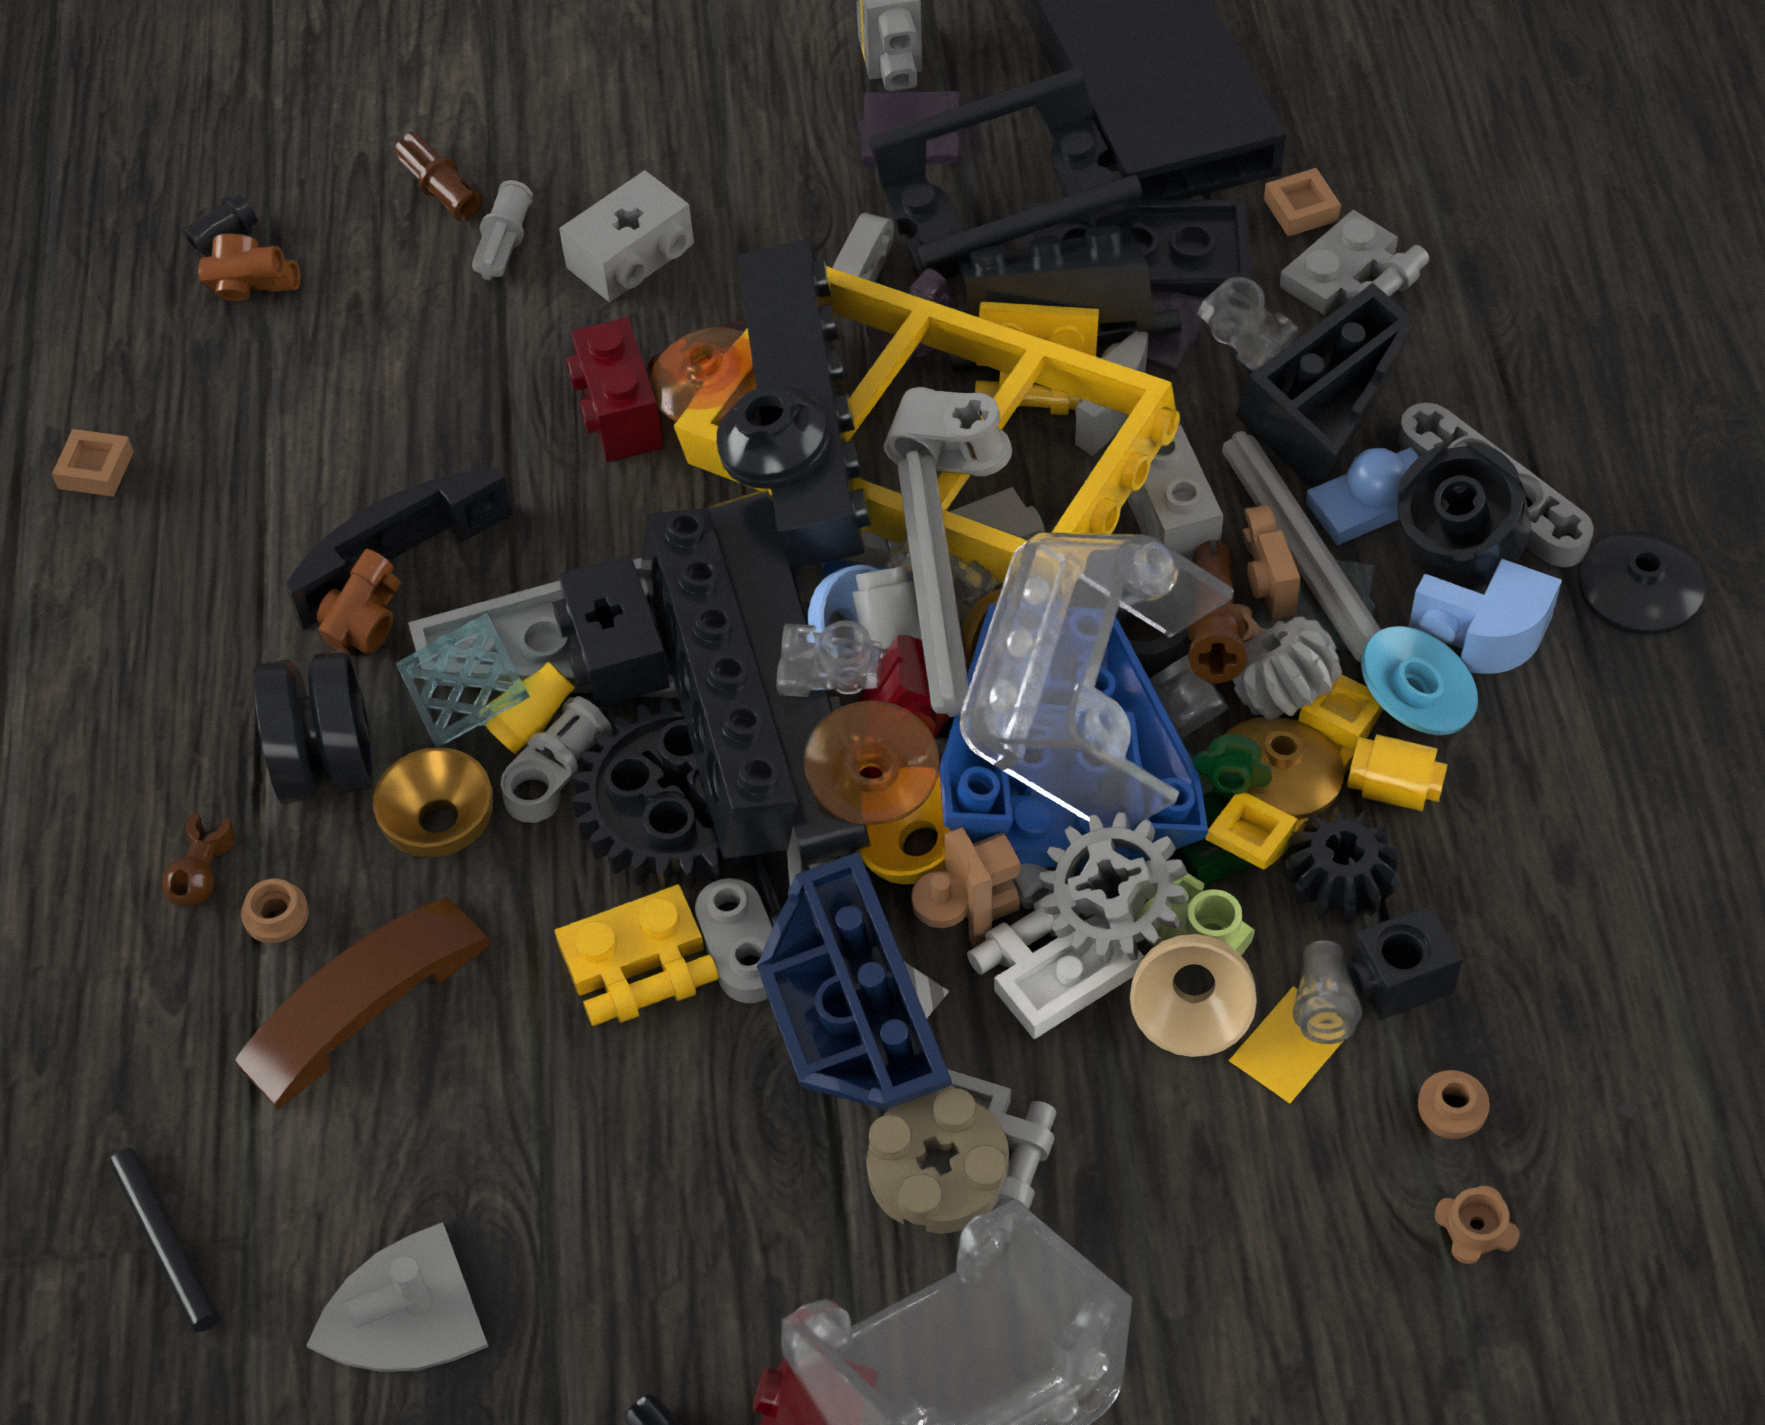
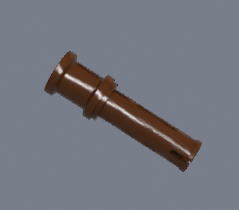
M1206 541L1196 548L1193 555L1197 602L1196 608L1189 615L1187 623L1189 638L1192 641L1188 652V660L1191 670L1197 677L1206 682L1222 683L1238 677L1245 668L1247 653L1245 644L1242 641L1245 632V622L1243 614L1234 605L1232 551L1228 545L1217 541V555H1211V542Z

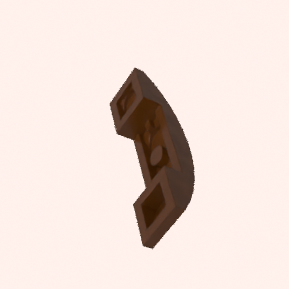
M449 897L416 908L368 934L316 972L262 1024L238 1054L235 1062L239 1069L278 1110L332 1068L327 1056L330 1052L427 977L431 976L440 985L491 945L490 940Z

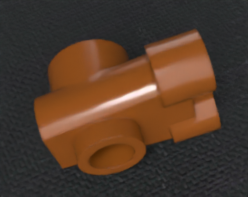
M221 234L215 236L212 243V256L202 257L199 262L200 282L215 292L218 298L227 301L248 300L252 290L281 292L297 290L300 286V269L294 259L285 260L283 252L278 246L259 247L257 240L241 234Z
M365 549L350 571L351 577L343 590H331L320 604L317 620L322 624L318 631L324 642L336 650L347 649L350 653L354 647L367 655H372L382 646L391 630L394 615L392 611L385 607L401 585V582L391 573L394 569L393 565L380 554Z

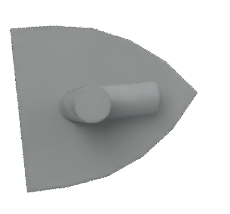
M442 1222L411 1234L380 1250L348 1276L324 1307L306 1345L307 1348L343 1365L378 1372L419 1371L455 1361L487 1348L486 1338L444 1223Z

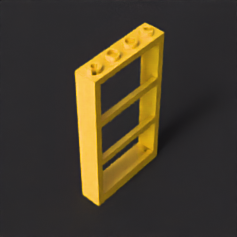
M826 266L832 295L822 297L823 305L832 304L836 315L895 334L849 398L855 430L845 432L846 442H849L919 343L1010 374L993 398L1000 412L998 428L1001 430L1034 383L1129 415L1043 546L946 511L970 477V474L942 471L937 478L950 563L1011 587L1029 591L1040 598L1059 604L1072 583L1077 584L1083 578L1089 565L1090 555L1102 536L1108 537L1115 529L1119 520L1120 509L1131 492L1138 491L1144 485L1149 474L1150 463L1161 446L1169 445L1174 439L1179 427L1180 414L1175 408L1172 382ZM748 329L745 330L674 425L688 464L735 482L738 481L728 474L721 462L717 446V429L726 411L738 399L756 389ZM971 448L975 459H977L974 449ZM860 478L853 479L854 490L863 488L865 491L872 522L871 526L863 527L861 530L909 547L902 495ZM753 488L759 491L764 490L761 488Z

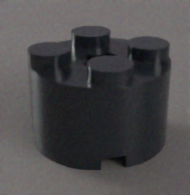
M1466 442L1467 446L1446 449V445L1425 452L1411 464L1403 475L1398 491L1399 520L1409 551L1422 570L1430 576L1474 590L1492 580L1501 559L1516 563L1521 557L1531 534L1530 515L1517 469L1504 454L1482 443Z

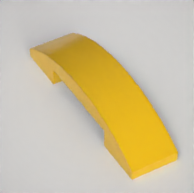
M1341 674L1337 681L1331 683L1332 690L1328 694L1318 696L1313 700V706L1305 705L1301 708L1298 721L1315 728L1333 743L1342 758L1345 775L1352 764L1358 738L1367 739L1383 708L1373 697L1368 687ZM1244 792L1233 796L1208 829L1205 840L1265 870L1287 851L1290 838L1294 832H1303L1304 823L1309 818L1297 820V818Z

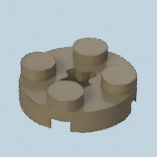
M951 1087L940 1092L927 1094L890 1108L883 1116L876 1119L870 1127L868 1136L869 1146L866 1157L870 1189L883 1211L896 1221L904 1224L903 1219L912 1224L926 1226V1232L952 1233L969 1228L984 1219L992 1212L999 1201V1193L1004 1187L1008 1176V1142L998 1120L989 1110L976 1103L969 1092L961 1088ZM933 1149L949 1151L954 1155L950 1159V1172L939 1175L934 1167H927L922 1170L918 1163L926 1159L927 1151Z

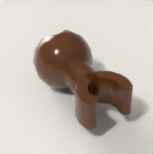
M193 813L188 818L185 827L191 844L184 858L172 862L163 873L162 889L172 904L196 907L206 902L211 896L215 880L213 871L210 869L213 858L229 851L235 843L236 835L230 818L222 819L219 829L208 834L203 841L201 837L205 831L200 815Z

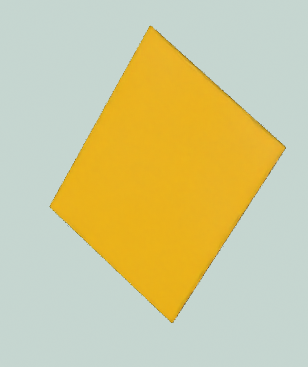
M1293 986L1229 1059V1062L1291 1104L1352 1032L1354 1027Z

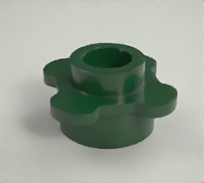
M1226 734L1216 738L1210 744L1209 751H1201L1196 754L1193 764L1194 769H1197L1198 773L1205 774L1212 781L1213 791L1225 798H1233L1234 795L1244 793L1252 786L1265 787L1270 784L1273 774L1271 767L1261 764L1262 752L1259 745L1251 738L1239 734Z

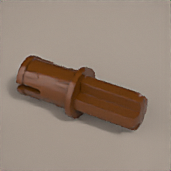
M409 132L403 139L396 142L395 152L398 154L399 160L419 179V188L426 195L436 197L457 221H461V219L468 221L480 211L483 205V196L457 172V164L450 157H441L418 133Z

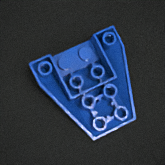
M989 604L967 674L971 703L968 707L961 710L959 716L954 717L939 766L944 825L951 831L964 827L972 844L1003 832L1015 851L1020 865L1035 864L1044 867H1057L1047 853L1050 846L1066 851L1071 845L1067 839L1065 829L1071 826L1083 836L1090 832L1089 817L1095 814L1103 826L1108 828L1113 826V821L1118 812L1125 813L1129 820L1130 828L1133 831L1146 819L1152 823L1155 829L1153 842L1168 836L1176 849L1204 839L1208 833L1200 775L1197 769H1194L1193 762L1115 613ZM1116 847L1118 854L1129 860L1142 857L1145 861L1149 860L1145 855L1134 849ZM1088 856L1080 864L1078 868H1084L1088 860L1090 859V856Z

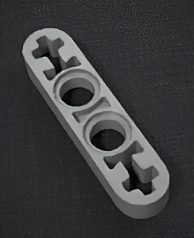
M1419 403L1409 407L1404 412L1398 437L1401 451L1412 447L1420 457L1425 452L1443 445H1446V449L1467 446L1466 442L1482 443L1495 448L1513 463L1522 482L1525 496L1533 503L1528 508L1532 527L1526 548L1541 560L1553 566L1570 567L1583 561L1589 550L1594 530L1590 517L1584 511L1446 408L1433 403ZM1567 533H1569V534H1571V535L1574 536V539H1573L1572 537H1570V536H1567V535L1564 536V535L1567 534ZM1555 534L1556 536H1559V537H1561V538H1560V539H1557V538L1553 537L1552 535Z

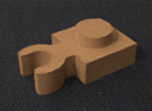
M1269 504L1247 508L1244 510V514L1249 528L1243 529L1242 534L1247 550L1254 558V561L1248 562L1247 565L1248 580L1252 594L1256 599L1263 597L1272 621L1296 616L1300 575L1283 531H1277L1275 517Z

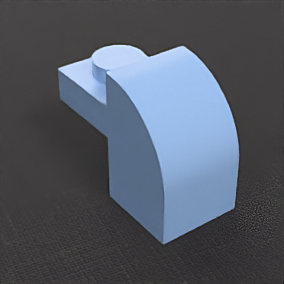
M1501 559L1485 595L1424 574L1415 592L1409 627L1426 632L1443 643L1463 649L1461 660L1471 673L1494 674L1505 672L1520 666L1536 652L1552 619L1562 580L1505 559Z

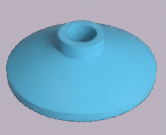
M1395 626L1380 630L1365 645L1361 656V669L1366 685L1381 707L1402 724L1426 734L1448 735L1464 728L1475 715L1478 705V694L1474 679L1461 658L1436 637L1415 628Z

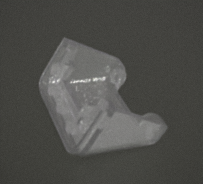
M1014 1199L987 1214H981L973 1218L965 1226L959 1240L960 1246L957 1254L956 1272L851 1326L849 1314L834 1300L824 1299L806 1304L797 1309L793 1314L782 1319L781 1348L783 1357L825 1425H1089L1109 1409L1120 1392L1124 1377L1133 1298L1020 1202Z

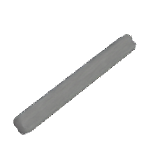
M1244 431L1234 433L1232 439L1223 444V455L1256 506L1270 505L1275 517L1277 531H1283L1297 570L1355 660L1361 662L1365 645L1373 635L1381 630L1256 438L1252 435H1247Z
M915 450L907 452V458L898 463V474L931 707L936 713H947L949 717H956L961 714L962 709L970 705L971 698L936 467L931 455H920Z

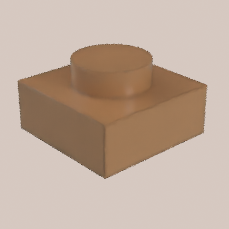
M1317 168L1265 183L1264 200L1288 237L1339 221L1341 204Z
M72 429L52 472L57 488L114 497L134 453L128 436Z

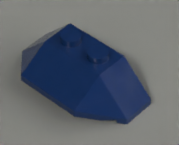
M856 852L796 874L788 891L789 897L775 921L757 964V969L801 1087L887 1110L951 1086V1077L860 853Z

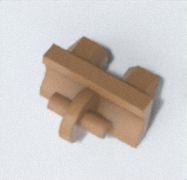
M964 827L945 834L946 871L931 872L920 878L913 887L911 899L914 914L921 922L930 927H951L961 922L966 916L969 920V940L973 948L986 941L985 934L992 929V921L1020 910V898L1012 881L1013 878L1020 876V862L1003 832L972 844Z

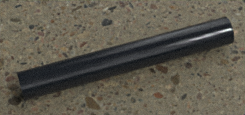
M132 1148L118 1151L110 1158L109 1164L193 1331L203 1332L217 1324L220 1316L136 1151Z

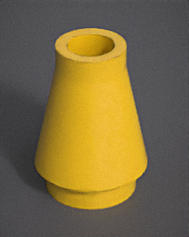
M548 661L540 670L489 702L488 706L491 710L481 721L504 746L515 755H518L528 745V740L535 733L545 731L565 698L576 687L561 671Z

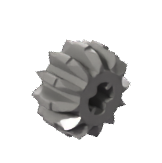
M1294 617L1287 623L1277 621L1272 628L1265 631L1258 630V635L1255 638L1244 642L1247 653L1246 665L1239 676L1232 680L1235 684L1234 690L1243 705H1247L1253 715H1263L1266 720L1275 719L1283 713L1293 716L1299 708L1305 705L1313 706V700L1320 695L1328 694L1332 690L1331 683L1337 681L1342 674V670L1339 665V657L1335 651L1337 647L1329 633L1322 629L1317 620Z

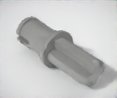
M508 180L501 183L491 213L484 216L481 221L480 232L482 237L473 258L472 267L474 271L481 273L484 280L491 281L494 277L503 276L513 247H517L522 242L524 236L522 223L527 209L531 205L533 194L529 187L521 182Z

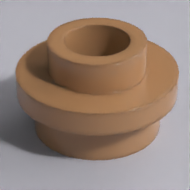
M267 879L254 885L247 893L241 910V918L246 931L254 939L265 943H279L294 937L305 926L309 916V906L304 893L297 886L282 879ZM274 911H285L277 917L267 918Z
M1455 1070L1441 1071L1429 1077L1422 1085L1418 1097V1110L1422 1120L1433 1133L1446 1139H1460L1477 1132L1484 1125L1490 1108L1489 1097L1483 1085L1473 1076ZM1447 1095L1456 1096L1465 1101L1467 1105L1454 1108L1446 1104L1442 1097Z

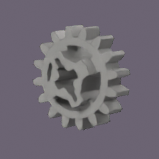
M1118 812L1113 821V826L1108 828L1103 826L1096 814L1089 817V833L1082 836L1071 826L1065 829L1067 839L1071 843L1066 851L1056 847H1049L1047 853L1057 865L1056 871L1040 872L1038 879L1045 888L1054 891V893L1039 900L1040 905L1046 914H1060L1051 924V928L1059 938L1066 937L1075 931L1071 946L1076 953L1083 955L1092 944H1096L1097 955L1102 962L1109 963L1113 956L1114 948L1118 947L1123 948L1131 961L1137 960L1138 942L1145 939L1151 946L1155 947L1161 943L1160 936L1156 931L1161 924L1171 928L1179 927L1181 922L1170 907L1171 904L1187 903L1189 895L1184 887L1173 884V882L1186 876L1187 871L1182 860H1168L1176 850L1168 836L1153 842L1155 829L1150 821L1143 820L1133 831L1130 828V823L1125 813ZM1116 847L1134 849L1145 855L1149 861L1145 862L1143 857L1129 860L1118 854ZM1090 856L1081 874L1073 877L1080 864ZM1119 876L1122 881L1118 888L1120 895L1108 899L1104 893L1109 888L1108 879ZM1155 897L1148 911L1137 920V915L1145 901ZM1083 913L1085 917L1098 914L1108 920L1111 929L1092 926L1076 914Z

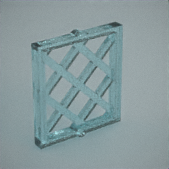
M487 613L448 635L438 637L435 642L396 663L430 738L436 747L448 743L478 725H485L489 719L530 697ZM479 633L472 649L456 646ZM489 636L498 653L482 650ZM440 654L433 670L417 668V666ZM450 656L467 658L460 674L443 672ZM477 660L494 662L487 678L470 676ZM504 665L513 682L497 680ZM413 677L428 680L421 694ZM438 681L454 684L447 700L431 698ZM465 685L482 688L475 704L458 702ZM492 690L509 692L507 695L485 706ZM427 707L442 710L436 724H434ZM453 711L469 714V716L445 728Z

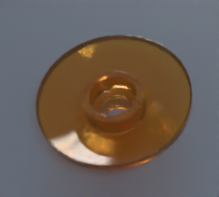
M723 327L707 328L692 332L671 344L658 358L651 374L650 384L659 409L669 418L678 421L686 409L703 410L724 405L718 417L720 422L726 411L738 399L756 389L750 342L742 336L744 332Z
M860 701L836 709L816 726L809 738L805 752L806 778L817 800L834 815L844 820L864 825L892 823L915 812L932 793L939 771L938 748L927 726L910 711L895 704L882 701ZM867 766H875L883 772V775L879 778L869 779L862 777L859 772Z

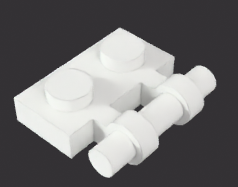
M1039 900L1034 903L1033 912L1010 926L1005 922L997 925L986 932V941L967 952L969 962L980 975L998 964L1009 967V969L994 977V991L1033 1039L1038 1038L1132 978L1144 957L1138 950V959L1131 961L1123 948L1118 947L1114 948L1110 962L1105 963L1097 955L1096 944H1092L1088 951L1080 955L1071 946L1075 931L1066 937H1058L1032 953L1027 946L1048 933L1052 936H1057L1051 928V924L1060 915L1046 914L1041 908ZM1098 914L1085 921L1098 928L1111 929L1108 920Z

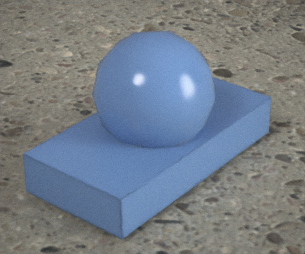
M1412 447L1396 454L1385 448L1367 449L1354 458L1347 474L1307 490L1306 505L1336 545L1399 520L1398 491L1401 479L1419 456Z

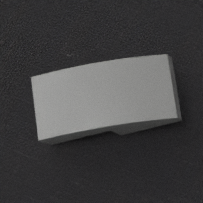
M1136 330L1123 342L1112 344L1104 352L1101 359L1146 373L1148 333ZM1080 399L1075 410V444L1093 457L1119 431L1129 415Z

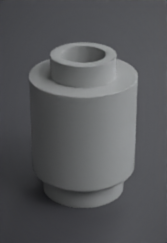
M906 566L855 575L858 591L852 592L863 652L876 651L878 663H881L897 635L905 634L922 640L914 581L909 582Z

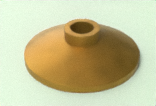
M1259 717L1244 721L1224 734H1239L1254 740L1262 752L1261 764L1268 765L1272 769V780L1269 785L1265 787L1252 786L1246 793L1297 818V820L1309 818L1311 814H1319L1327 809L1338 797L1344 780L1343 761L1333 743L1315 728L1289 718L1277 717L1266 720L1265 717Z

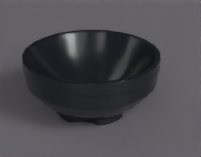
M788 386L763 387L748 392L726 411L717 429L718 453L724 469L739 483L761 489L785 487L810 475L823 462L829 452L832 441L831 427L820 403L815 397L804 390ZM776 406L783 409L781 417L773 424L755 426L749 423L752 414L760 408Z

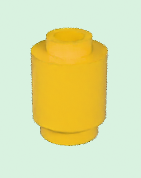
M1376 734L1375 740L1359 737L1350 768L1347 787L1362 791V798L1423 812L1426 799L1439 802L1448 764L1435 761L1438 748Z

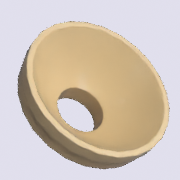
M1187 934L1162 941L1150 949L1143 957L1132 978L1130 1003L1132 1014L1138 1027L1150 1041L1174 1054L1196 1057L1209 1056L1221 1052L1235 1044L1246 1033L1255 1015L1257 995L1255 981L1250 968L1238 951L1227 943L1211 936ZM1187 965H1201L1212 973L1215 983L1204 994L1188 995L1182 992L1174 982V976L1178 970Z

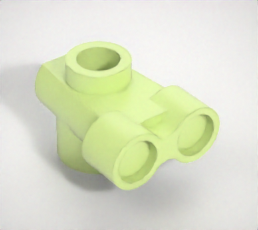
M1188 873L1180 880L1174 881L1173 884L1180 885L1186 889L1189 898L1187 903L1171 904L1170 909L1177 915L1181 923L1178 928H1171L1161 924L1156 930L1161 942L1178 935L1199 934L1221 940L1242 955L1251 944L1255 930L1242 921V909L1237 899L1222 890L1211 889L1203 891L1204 883ZM1155 897L1149 899L1142 907L1137 920L1148 911Z

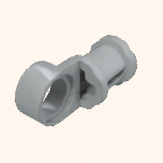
M580 696L570 697L563 704V714L546 732L535 733L528 740V746L505 769L501 776V791L506 811L514 819L522 822L536 823L546 820L553 815L560 805V790L573 778V774L578 772L577 763L581 760V753L589 751L596 744L594 735L597 732L612 736L613 730L610 722L598 707ZM528 780H539L549 787L543 796L535 800H523L513 794L519 784Z

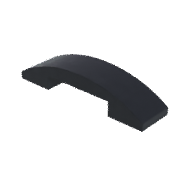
M498 469L457 473L420 483L374 503L337 527L303 559L285 584L297 621L303 630L318 622V609L325 596L333 589L343 590L351 577L350 571L365 549L372 550L389 561L448 528L452 530L462 543L513 515L505 478Z

